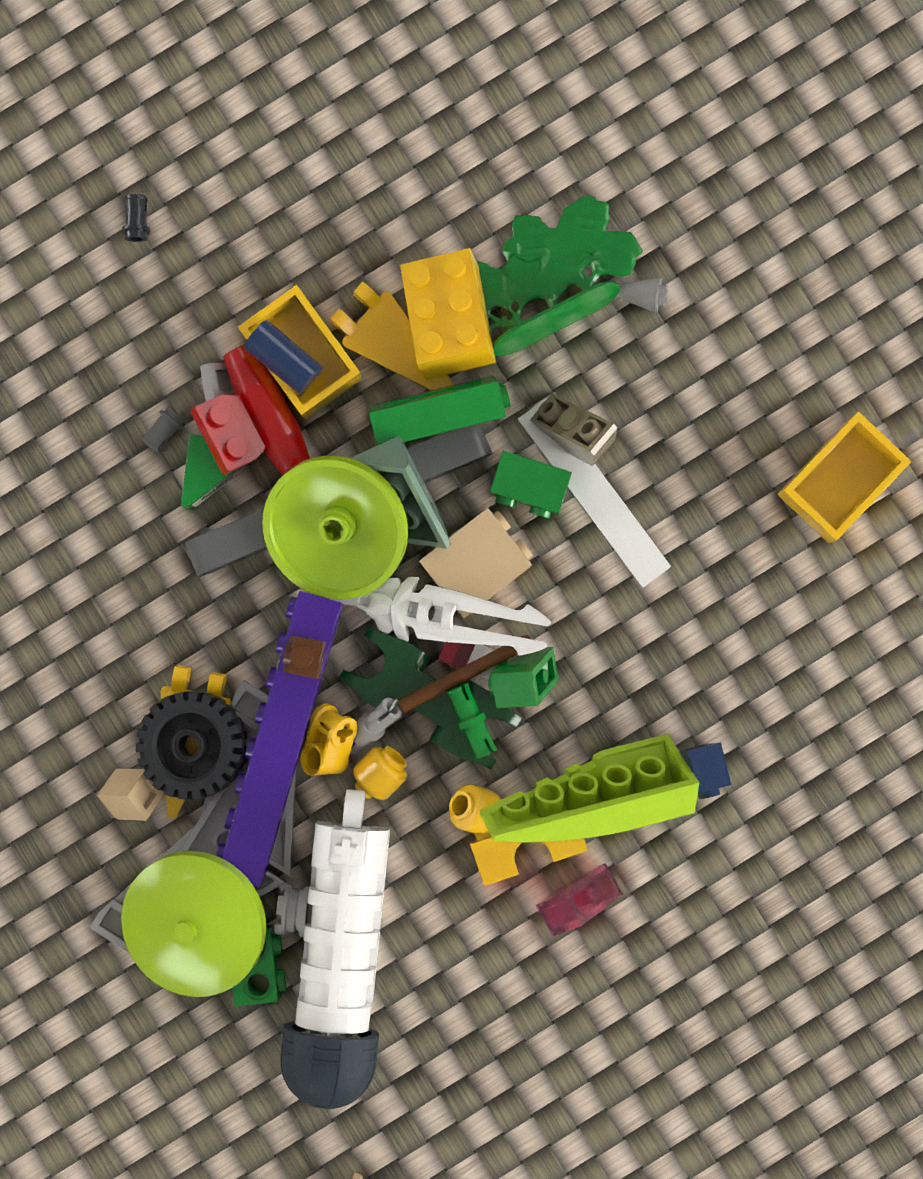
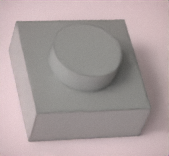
M225 362L207 363L200 366L206 401L224 393L226 395H235Z

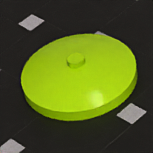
M331 455L319 456L295 465L274 485L268 495L263 511L264 540L276 566L296 586L323 598L336 600L353 599L375 591L394 573L406 550L408 539L407 518L396 491L376 470L351 458Z
M180 851L157 859L135 878L123 902L121 915L122 932L134 962L153 982L180 995L206 997L231 989L252 970L264 948L266 917L257 891L249 879L234 865L209 853Z

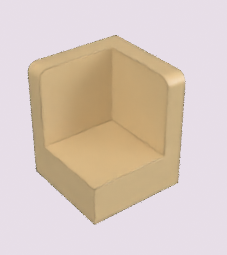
M145 769L114 770L98 793L99 799L116 819L147 821L163 797L164 792L157 790L152 786L153 782L147 780L144 776Z

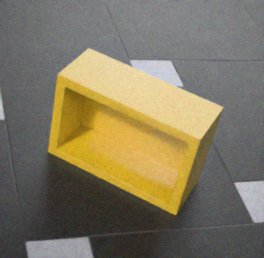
M467 248L401 264L400 269L416 362L425 378L430 379L496 363L479 266L471 249Z
M297 285L238 326V329L247 340L263 321L268 320L324 367L301 396L269 370L304 420L362 380L358 368Z
M858 411L834 433L777 495L824 540L832 543L837 541L912 461Z

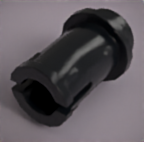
M141 194L126 195L124 197L125 226L122 227L121 232L125 234V240L144 242L147 240V235L150 234V228L147 227L148 198Z

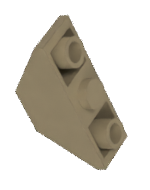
M553 393L540 405L538 411L530 419L531 422L568 453L591 466L598 461L616 439L617 427L614 423Z

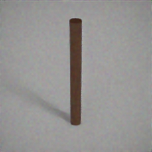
M528 634L521 636L522 638L530 639ZM502 646L397 701L405 713L518 655V653L512 646Z

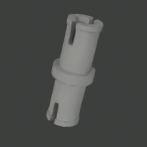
M385 698L372 712L365 713L358 719L357 734L353 741L355 745L351 748V755L359 754L371 741L380 739L384 735L385 729L401 716L402 709L399 704L391 711H388V708L395 702L394 699Z

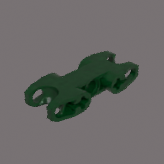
M368 627L364 636L383 651L385 657L383 670L375 677L364 678L343 669L338 677L357 692L366 703L375 708L385 698L394 699L395 702L388 708V711H391L399 704L397 700L436 681L423 673L431 659L430 655L403 639L391 637L371 627ZM470 679L464 682H468L480 712L484 711L486 719H501L517 727L522 719L508 708H496L494 696L485 688ZM446 692L413 708V710L437 723L429 738L430 741L456 757L464 758L492 769L496 760L491 755L479 759L475 758L464 729L460 730L457 722L460 720Z

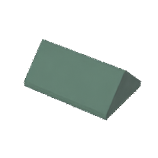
M400 435L351 458L376 470L396 491L407 518V543L445 549L450 546L451 543L442 516Z

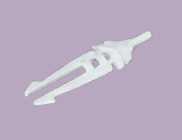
M408 577L403 583L400 578H389L382 586L367 595L345 600L330 599L346 605L357 606L375 620L380 631L387 634L394 631L397 638L403 639L406 642L409 640L408 626L414 628L416 637L419 639L452 643L512 646L519 656L545 649L547 643L457 626L453 624L454 612L460 610L542 626L551 625V621L545 615L528 604L521 610H514L461 592L428 584L419 593H415L419 577ZM433 605L435 614L433 619L429 620L428 612Z

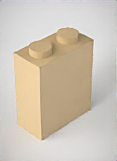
M487 508L449 537L451 544L447 549L436 547L419 562L438 587L488 601L532 566L528 559L533 555L521 539L514 542L506 531L511 526L499 511L492 514ZM457 610L463 619L471 614V612Z

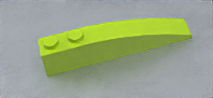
M665 734L602 750L594 754L591 761L581 766L575 763L565 768V774L553 780L547 777L536 782V787L526 793L518 791L481 809L480 816L493 841L551 842L592 838L629 831L695 813L699 781L670 736Z

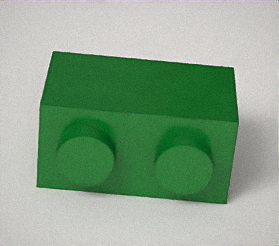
M503 450L490 494L496 496V503L515 508L518 502L530 506L529 513L550 519L551 513L558 515L572 472Z

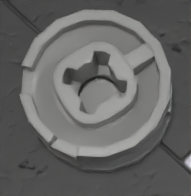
M281 883L280 891H282V895H278L275 934L285 935L287 932H295V929H297L299 937H304L310 886H304V890L292 888L291 884Z

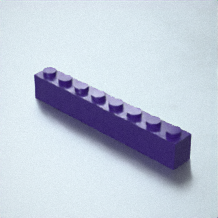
M299 591L297 598L291 596L285 617L291 619L287 633L281 631L275 653H279L281 656L277 668L271 667L267 676L265 688L271 689L267 703L261 702L255 718V723L261 724L257 738L250 737L245 758L250 759L247 773L240 772L234 792L240 795L237 808L230 807L224 829L230 830L226 844H219L216 856L234 865L249 879L252 885L258 887L263 884L344 605L341 602ZM290 636L327 642L320 679L283 672L284 651L286 644L289 643Z

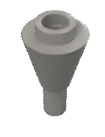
M661 277L625 282V284L618 283L621 288L616 298H623L626 302L654 313L658 312L659 306L665 307L668 286L662 285Z

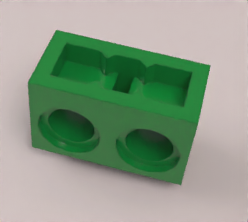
M274 924L266 925L265 952L260 955L256 965L247 976L232 987L234 1007L278 1002L281 997V991H286L287 989L285 970L278 969L277 955H281L283 952L281 935L274 933ZM254 974L264 975L269 981V988L265 991L255 990L250 982L251 976Z

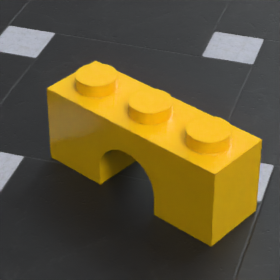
M490 833L475 834L476 840L470 841V846L484 886L519 875L514 856L516 849L523 842L493 841ZM584 838L543 842L548 847L553 862L588 851Z

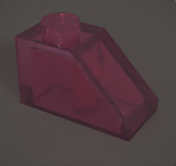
M603 863L557 889L535 906L552 936L555 937L584 925L623 895L608 866L606 863Z

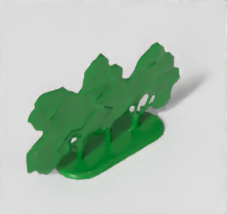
M582 196L563 209V215L556 228L548 227L539 216L515 215L511 226L513 236L506 240L502 250L503 255L507 259L506 265L498 269L477 261L487 316L494 323L489 325L491 335L494 327L510 328L502 333L493 343L495 356H506L516 353L600 310L619 294L621 287L616 282L606 281L595 285L598 277L605 274L619 277L631 275L636 265V257L641 255L643 250L632 232L607 231L605 229L610 219V206L608 203L597 201L593 196ZM586 266L592 270V275L587 278L584 272ZM575 284L583 290L560 303L557 302L558 297L564 293L569 285ZM535 298L546 300L550 308L522 321L520 318L521 311L527 302ZM515 301L518 302V310L516 312L511 308ZM498 306L506 309L512 317L508 319L505 315L501 317V320L492 315L490 310L492 307Z

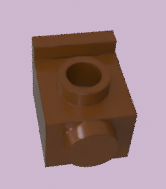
M290 636L289 643L286 644L284 651L283 672L320 679L327 642Z

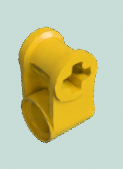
M321 704L315 709L310 718V726L300 756L302 769L310 776L340 774L348 766L350 751L357 734V722L349 716L340 715L337 708L332 704Z

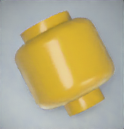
M379 746L371 748L354 767L353 774L357 781L355 788L365 791V798L367 799L372 797L379 800L388 799L406 780L407 773L405 768L407 763L399 752L389 746L385 748Z
M473 784L462 786L450 800L449 814L451 821L460 830L477 835L487 834L489 831L480 816V810L500 801L501 798L496 792Z

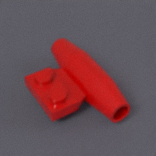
M244 345L223 355L235 395H226L224 393L190 410L223 476L254 462L262 451L266 453L282 476L295 465L310 459L302 431L269 370L244 349Z

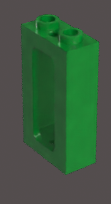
M491 375L369 405L368 410L376 444L379 445L399 435L402 441L406 442L506 417L505 408L510 407L511 404L506 385L503 382L498 383V380Z

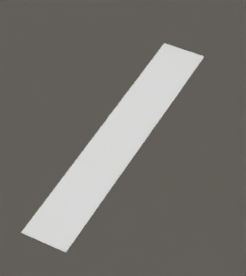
M545 398L518 418L519 422L552 466L572 472L568 488L640 585L645 587L668 570L671 565L596 464L591 466L572 456L530 421L540 405L547 400Z

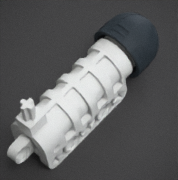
M346 790L342 824L320 820L315 823L311 862L312 874L307 901L308 913L304 931L305 943L303 959L301 961V982L297 999L296 1019L293 1022L284 1024L280 1065L284 1081L298 1099L307 1105L320 1109L340 1108L358 1099L370 1085L377 1063L379 1033L369 1028L375 988L390 827L362 826L365 791Z

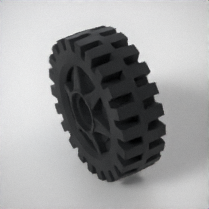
M200 691L175 693L154 704L149 709L151 712L143 717L141 721L143 726L138 729L136 736L140 737L139 743L136 744V752L140 753V758L137 760L139 767H144L145 769L143 774L146 779L153 782L152 786L157 790L164 791L165 795L184 800L206 798L227 788L238 777L239 770L243 769L245 764L244 755L247 746H245V740L248 739L247 731L243 730L242 725L244 723L241 717L236 715V710L231 705L226 704V701L222 698ZM190 735L194 736L199 743V749L195 755H191L186 750L185 743Z

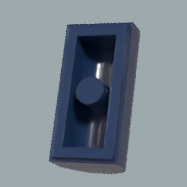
M268 320L263 321L244 344V349L300 396L324 369L322 365Z

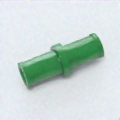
M468 682L448 690L446 693L449 695L460 720L457 722L460 730L464 729L475 758L479 759L490 754V751L491 753L495 752L497 747L494 745L484 722L486 715L484 711H479Z

